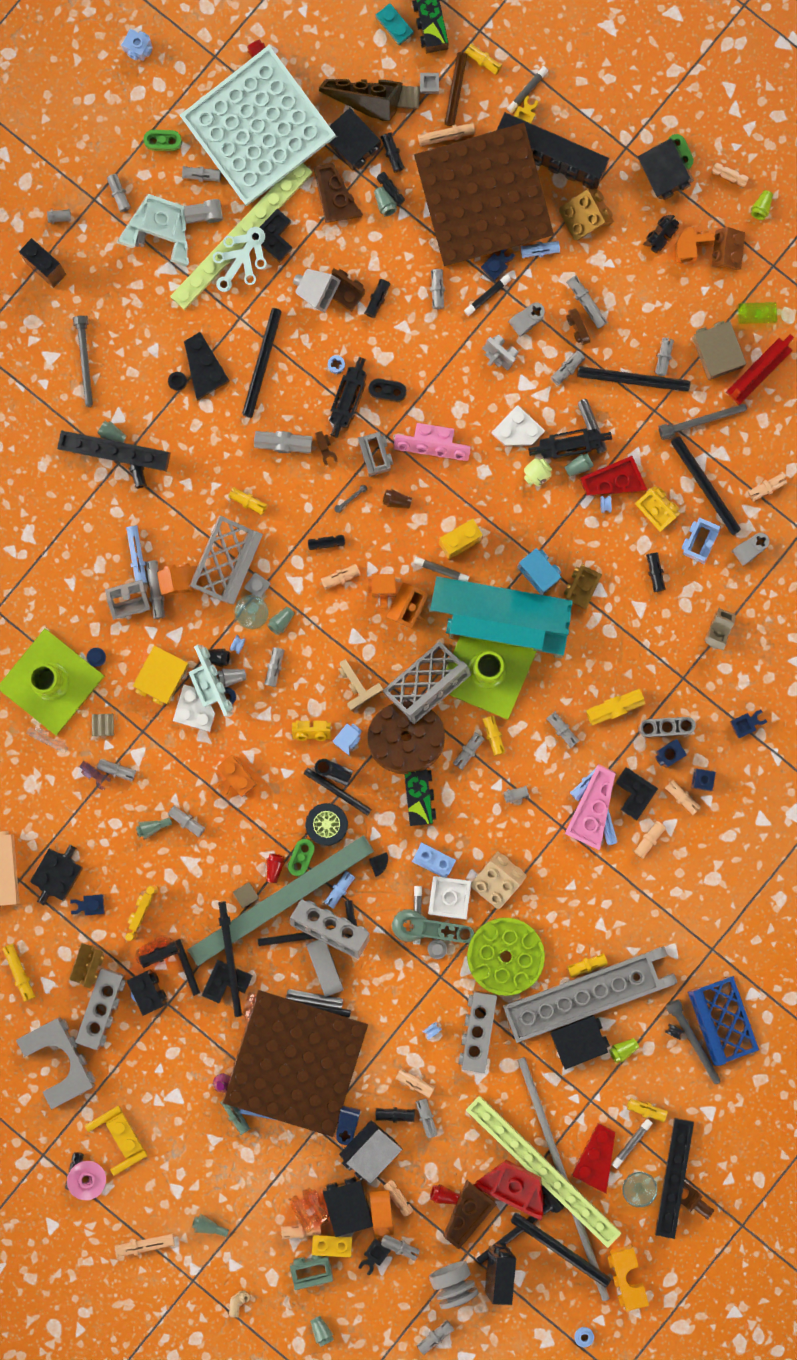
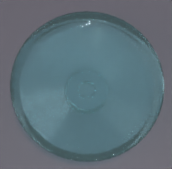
M244 596L235 606L236 620L247 629L259 628L268 618V607L264 600L258 596Z
M645 1172L632 1173L624 1181V1198L635 1207L648 1206L657 1196L656 1181Z

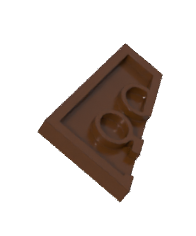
M334 164L314 166L325 223L362 217L361 210L356 206L354 198L349 194Z
M466 1180L443 1234L444 1238L460 1249L497 1204L470 1181Z

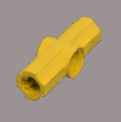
M637 689L625 695H618L608 699L603 704L586 710L591 725H595L607 719H614L626 714L627 711L643 706L646 703L640 689Z

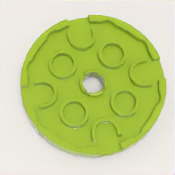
M497 918L485 923L475 932L468 946L467 961L473 978L481 987L497 995L509 996L525 991L537 981L543 970L545 953L541 939L528 924L514 918ZM503 951L511 953L510 961L503 962L500 955Z

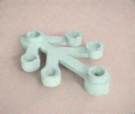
M252 227L245 235L226 236L223 243L226 247L247 242L243 249L224 253L215 252L213 254V260L216 263L236 258L226 275L217 280L216 286L220 291L227 292L231 289V280L242 263L244 264L246 274L244 278L245 283L253 285L256 282L249 255L253 247L257 258L255 266L258 269L266 267L267 262L263 257L261 247L265 240V233L261 228ZM253 233L259 234L258 240L252 239ZM227 238H231L233 240V243L231 245L226 244ZM216 254L222 255L221 261L215 259ZM258 260L264 261L263 267L257 265ZM249 275L253 276L254 281L252 283L247 282V277ZM221 281L227 282L226 288L221 287Z

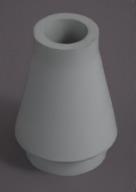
M222 669V671H217L218 681L224 687L246 680L245 669Z

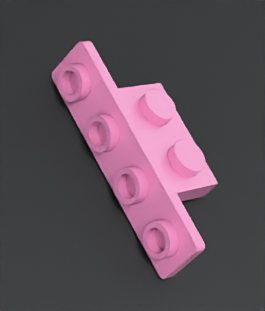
M417 423L414 437L396 434L394 440L395 450L463 461L469 460L471 447L452 443L454 429L421 423Z

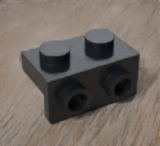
M151 969L127 980L142 1016L167 1004L166 993L163 989L160 990L158 985L159 978Z

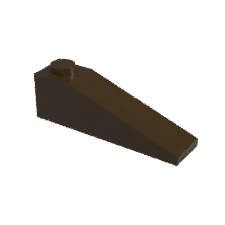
M325 79L319 87V92L372 118L390 121L397 111L403 83L390 80H378V83H367V79L351 83L349 79Z

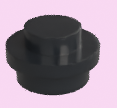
M173 372L168 378V384L172 390L180 391L186 387L187 378L181 372Z

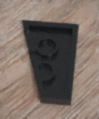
M201 332L184 341L197 401L230 382Z

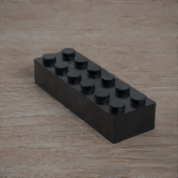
M504 112L497 130L525 123L537 166L543 165L548 167V170L552 173L566 175L565 177L568 180L582 182L586 188H598L608 165V157Z

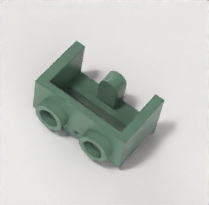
M312 1255L311 1259L305 1260L304 1257L294 1259L293 1263H290L295 1290L333 1281L334 1277L329 1256ZM324 1264L326 1273L298 1279L296 1270Z

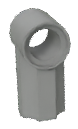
M218 199L207 200L203 204L184 206L186 223L201 221L214 223L223 220L221 201Z

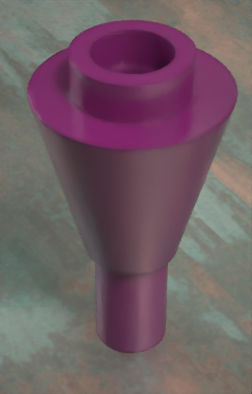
M224 1073L217 1075L213 1081L215 1090L225 1093L230 1076Z

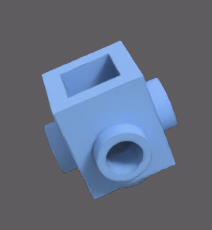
M132 29L128 31L121 44L123 51L128 53L127 55L134 60L140 59L144 61L146 56H150L153 49L150 37L142 31L138 33Z

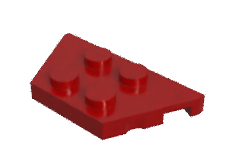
M508 1160L503 1161L474 1184L488 1195L540 1221L544 1216L541 1177Z

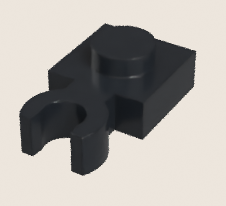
M375 1237L364 1253L368 1258L360 1262L359 1269L363 1265H369L370 1269L367 1275H370L373 1272L374 1264L376 1263L380 1266L391 1250L382 1246L381 1241Z

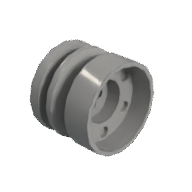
M466 1261L447 1265L429 1275L433 1290L443 1289L436 1295L437 1300H442L439 1303L441 1309L461 1306L479 1294L477 1288L473 1287L475 1285L474 1280L464 1281L471 1275Z

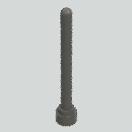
M88 316L73 317V326L78 330L85 405L92 407L93 401L85 331L89 324Z
M741 404L672 426L671 424L659 425L660 437L662 440L669 439L675 432L747 410V405Z
M677 999L665 1006L667 1011L677 1018L713 1083L719 1084L720 1078L682 1013L680 1000Z

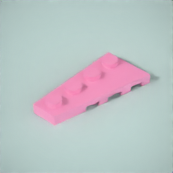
M599 764L597 765L565 834L600 850L616 772Z

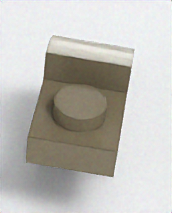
M718 608L706 634L705 643L714 649L724 650L728 635L735 623L736 615Z

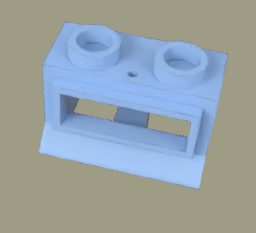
M700 517L697 522L693 521L689 532H692L690 539L686 538L681 548L684 550L683 555L705 564L720 531V526ZM702 527L709 530V534L700 553L697 554L692 552L691 549Z
M346 724L332 742L350 756V748L353 750L361 740L360 734L362 730L355 724L351 726Z
M422 842L412 860L413 863L445 878L449 875L456 861Z

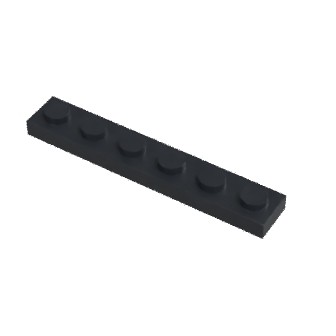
M62 430L57 449L166 472L171 455L170 452Z
M674 1118L655 1230L656 1236L675 1239L694 1121Z

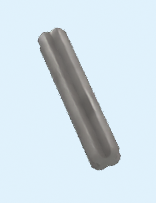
M583 399L579 401L578 406L588 430L597 428L601 434L588 400ZM601 441V447L596 449L597 453L607 450L605 441Z
M291 989L286 994V999L299 1003L341 1010L343 1006L342 998L325 997V995Z

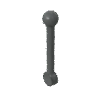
M361 485L360 489L341 505H336L334 508L335 512L340 513L345 505L360 493L366 492L367 486Z

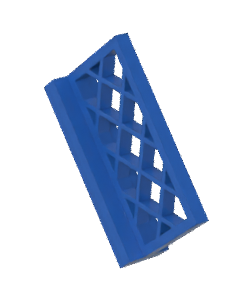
M733 976L688 991L713 1065L720 1066L728 1061L759 1050ZM730 982L732 988L729 996L720 992L723 984ZM710 989L716 992L712 1002L705 999L703 991ZM719 994L728 998L724 1008L715 1004ZM731 1000L738 1005L736 1014L727 1010ZM713 1007L722 1010L718 1021L711 1016ZM725 1013L734 1016L730 1026L722 1023ZM737 1019L744 1022L745 1027L742 1032L734 1029ZM720 1025L729 1029L725 1039L718 1036L717 1031ZM732 1031L741 1035L737 1045L728 1041ZM744 1037L750 1039L752 1048L745 1050L740 1047ZM726 1044L735 1047L733 1054L728 1057L724 1053Z

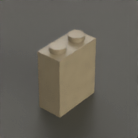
M718 322L713 325V328L708 330L706 327L696 331L692 338L708 380L744 368L746 365L731 322Z

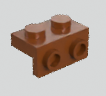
M730 227L716 230L712 267L723 266L733 270H740L745 232Z

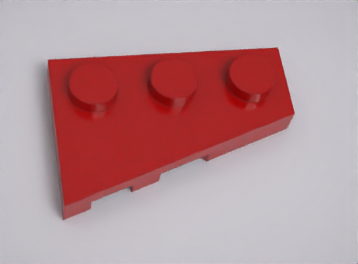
M633 456L580 478L587 496L647 491Z
M597 1123L571 1175L607 1194L616 1132Z

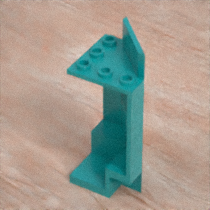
M436 576L430 611L453 615L452 619L448 618L446 633L449 634V639H453L455 634L533 648L534 651L551 653L556 658H562L565 653L567 636L569 635L573 600Z

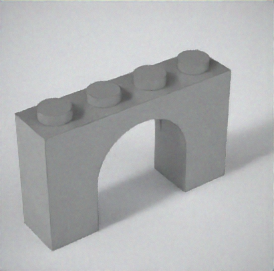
M61 1017L16 1040L24 1057L46 1046L59 1047L68 1055L70 1060L68 1076L62 1082L43 1091L51 1109L93 1088L96 1081L91 1071L88 1072L85 1066L87 1064L83 1054L79 1055L76 1049L78 1044L75 1043V1038L73 1036L70 1037L67 1031L69 1030L65 1019L62 1020Z

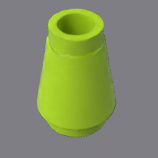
M767 190L762 192L751 207V215L754 218L764 220L769 216L773 193Z
M632 1038L631 1040L612 1045L609 1052L616 1063L623 1062L639 1049V1045Z

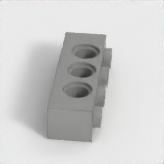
M301 899L290 917L291 926L356 959L360 958L370 941L367 929L362 926L357 927L351 924L348 919L339 918L330 910H323L309 900ZM312 917L318 918L317 921H311L309 919ZM330 925L335 926V928L332 930H329L326 927ZM345 934H351V935H352L351 938H345V937H343V936H344Z
M106 968L100 969L75 1043L94 1050L104 1046L107 1036L104 1035L106 1028L110 1029L113 1022V1017H111L112 1011L117 1009L120 1001L117 998L119 991L123 992L126 980H123L125 975ZM105 986L112 987L113 994L111 996L104 994ZM99 1004H103L107 1008L104 1015L99 1014L97 1011ZM92 1023L99 1024V1033L92 1032Z
M473 991V995H469L468 1007H471L470 1015L466 1014L464 1025L468 1026L467 1034L463 1033L461 1044L465 1045L464 1053H460L458 1063L462 1065V1070L485 1073L497 995ZM478 1007H483L486 1010L484 1017L479 1018L475 1015V1010ZM476 1026L483 1029V1033L479 1037L472 1035V1029ZM470 1047H479V1054L471 1056L469 1054Z

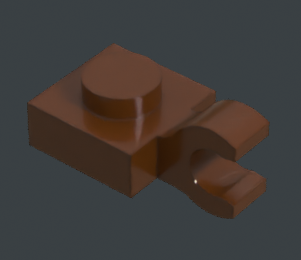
M322 431L315 433L323 455L324 464L328 465L327 458L329 456L333 457L334 461L337 462L336 454L329 451L328 446L331 443L328 435H323Z

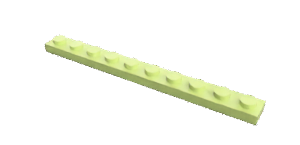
M303 163L277 182L227 236L245 235L250 228L260 227L277 208L280 209L313 172ZM231 238L226 239L227 245H231L233 243V240ZM222 240L170 296L171 299L185 311L233 260L229 259L224 260L222 263H216L213 260V254L215 252L224 253L243 249L247 242L226 247ZM216 254L215 259L221 261L222 255Z
M480 1095L469 1105L466 1111L528 1171L540 1176L542 1185L607 1248L621 1235L620 1230Z

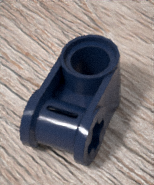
M346 1106L341 1108L336 1132V1139L340 1144L348 1145L353 1140L360 1109ZM344 1130L348 1131V1135H351L350 1138H346V1141L342 1140V1136H339Z

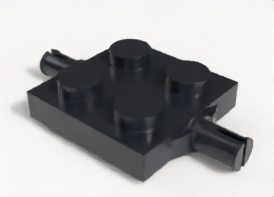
M69 844L65 854L57 853L50 848L48 849L30 881L43 891L37 901L38 903L45 905L49 895L65 901L83 869L82 866L76 864L71 858L77 849L76 847Z

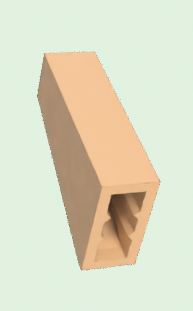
M8 831L0 832V906L20 904L14 835H9Z

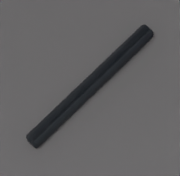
M277 308L271 309L242 412L243 416L252 418L281 317L282 312Z
M582 366L578 368L577 373L578 377L679 391H689L690 381Z
M681 437L674 438L671 444L730 533L735 535L741 530L740 526Z
M518 1213L512 1216L511 1222L602 1286L607 1287L611 1278Z

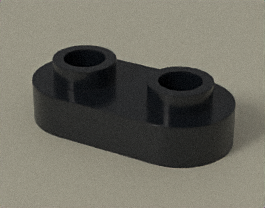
M374 379L369 384V393L376 399L400 402L406 397V387L400 382ZM378 386L382 388V391L379 393L375 391V388ZM395 390H399L401 393L400 395L396 396L393 394V392Z

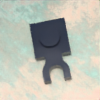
M507 249L501 250L499 256L493 254L481 266V269L495 281L508 268L505 263L515 258L514 253L506 257L504 252Z
M761 709L756 711L752 717L746 713L730 721L738 739L756 731L755 725L767 723L766 719L762 721L757 719V715L763 713Z
M103 894L83 896L84 901L70 900V904H78V909L72 910L71 914H78L84 910L85 915L105 914Z

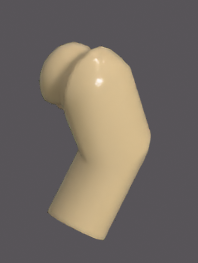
M239 1291L231 1297L229 1317H239V1306L250 1300V1295L246 1291Z

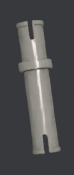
M577 275L569 279L566 283L572 289L575 299L579 300L597 329L605 326L608 321L588 294V289L584 288Z
M148 561L145 563L148 573L151 596L149 601L152 603L153 619L165 618L163 603L165 598L161 595L157 572H159L158 561Z

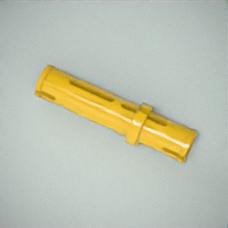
M14 943L3 947L2 950L16 980L15 985L19 987L23 1001L26 1002L35 998L36 996L29 983L30 978L25 974Z

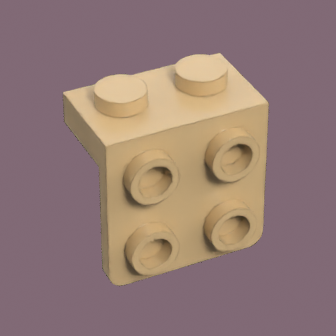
M497 851L472 881L471 888L495 908L500 909L519 888L527 875L520 867L515 866L505 855Z

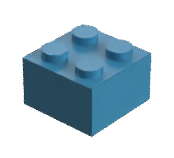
M536 548L518 563L517 568L539 594L544 595L560 581L561 571L555 564L551 565L547 559L549 557L542 549L539 551Z

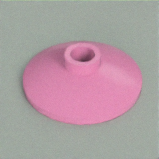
M82 1161L76 1164L70 1170L67 1177L69 1191L80 1200L96 1198L101 1194L106 1184L104 1170L93 1161ZM88 1176V1181L82 1182V1178Z

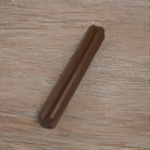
M458 52L445 118V125L447 126L455 125L467 54Z

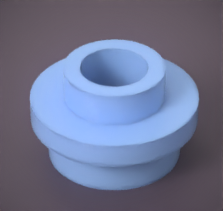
M588 1327L577 1329L574 1335L575 1342L581 1347L590 1346L594 1341L592 1330ZM583 1334L588 1335V1339L585 1341L581 1340Z

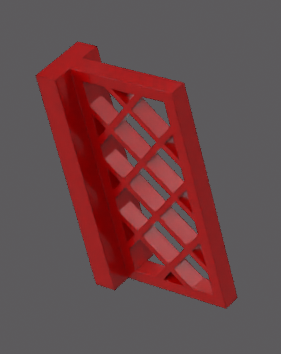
M790 334L784 341L778 338L726 393L740 405L793 351L788 345L794 337Z

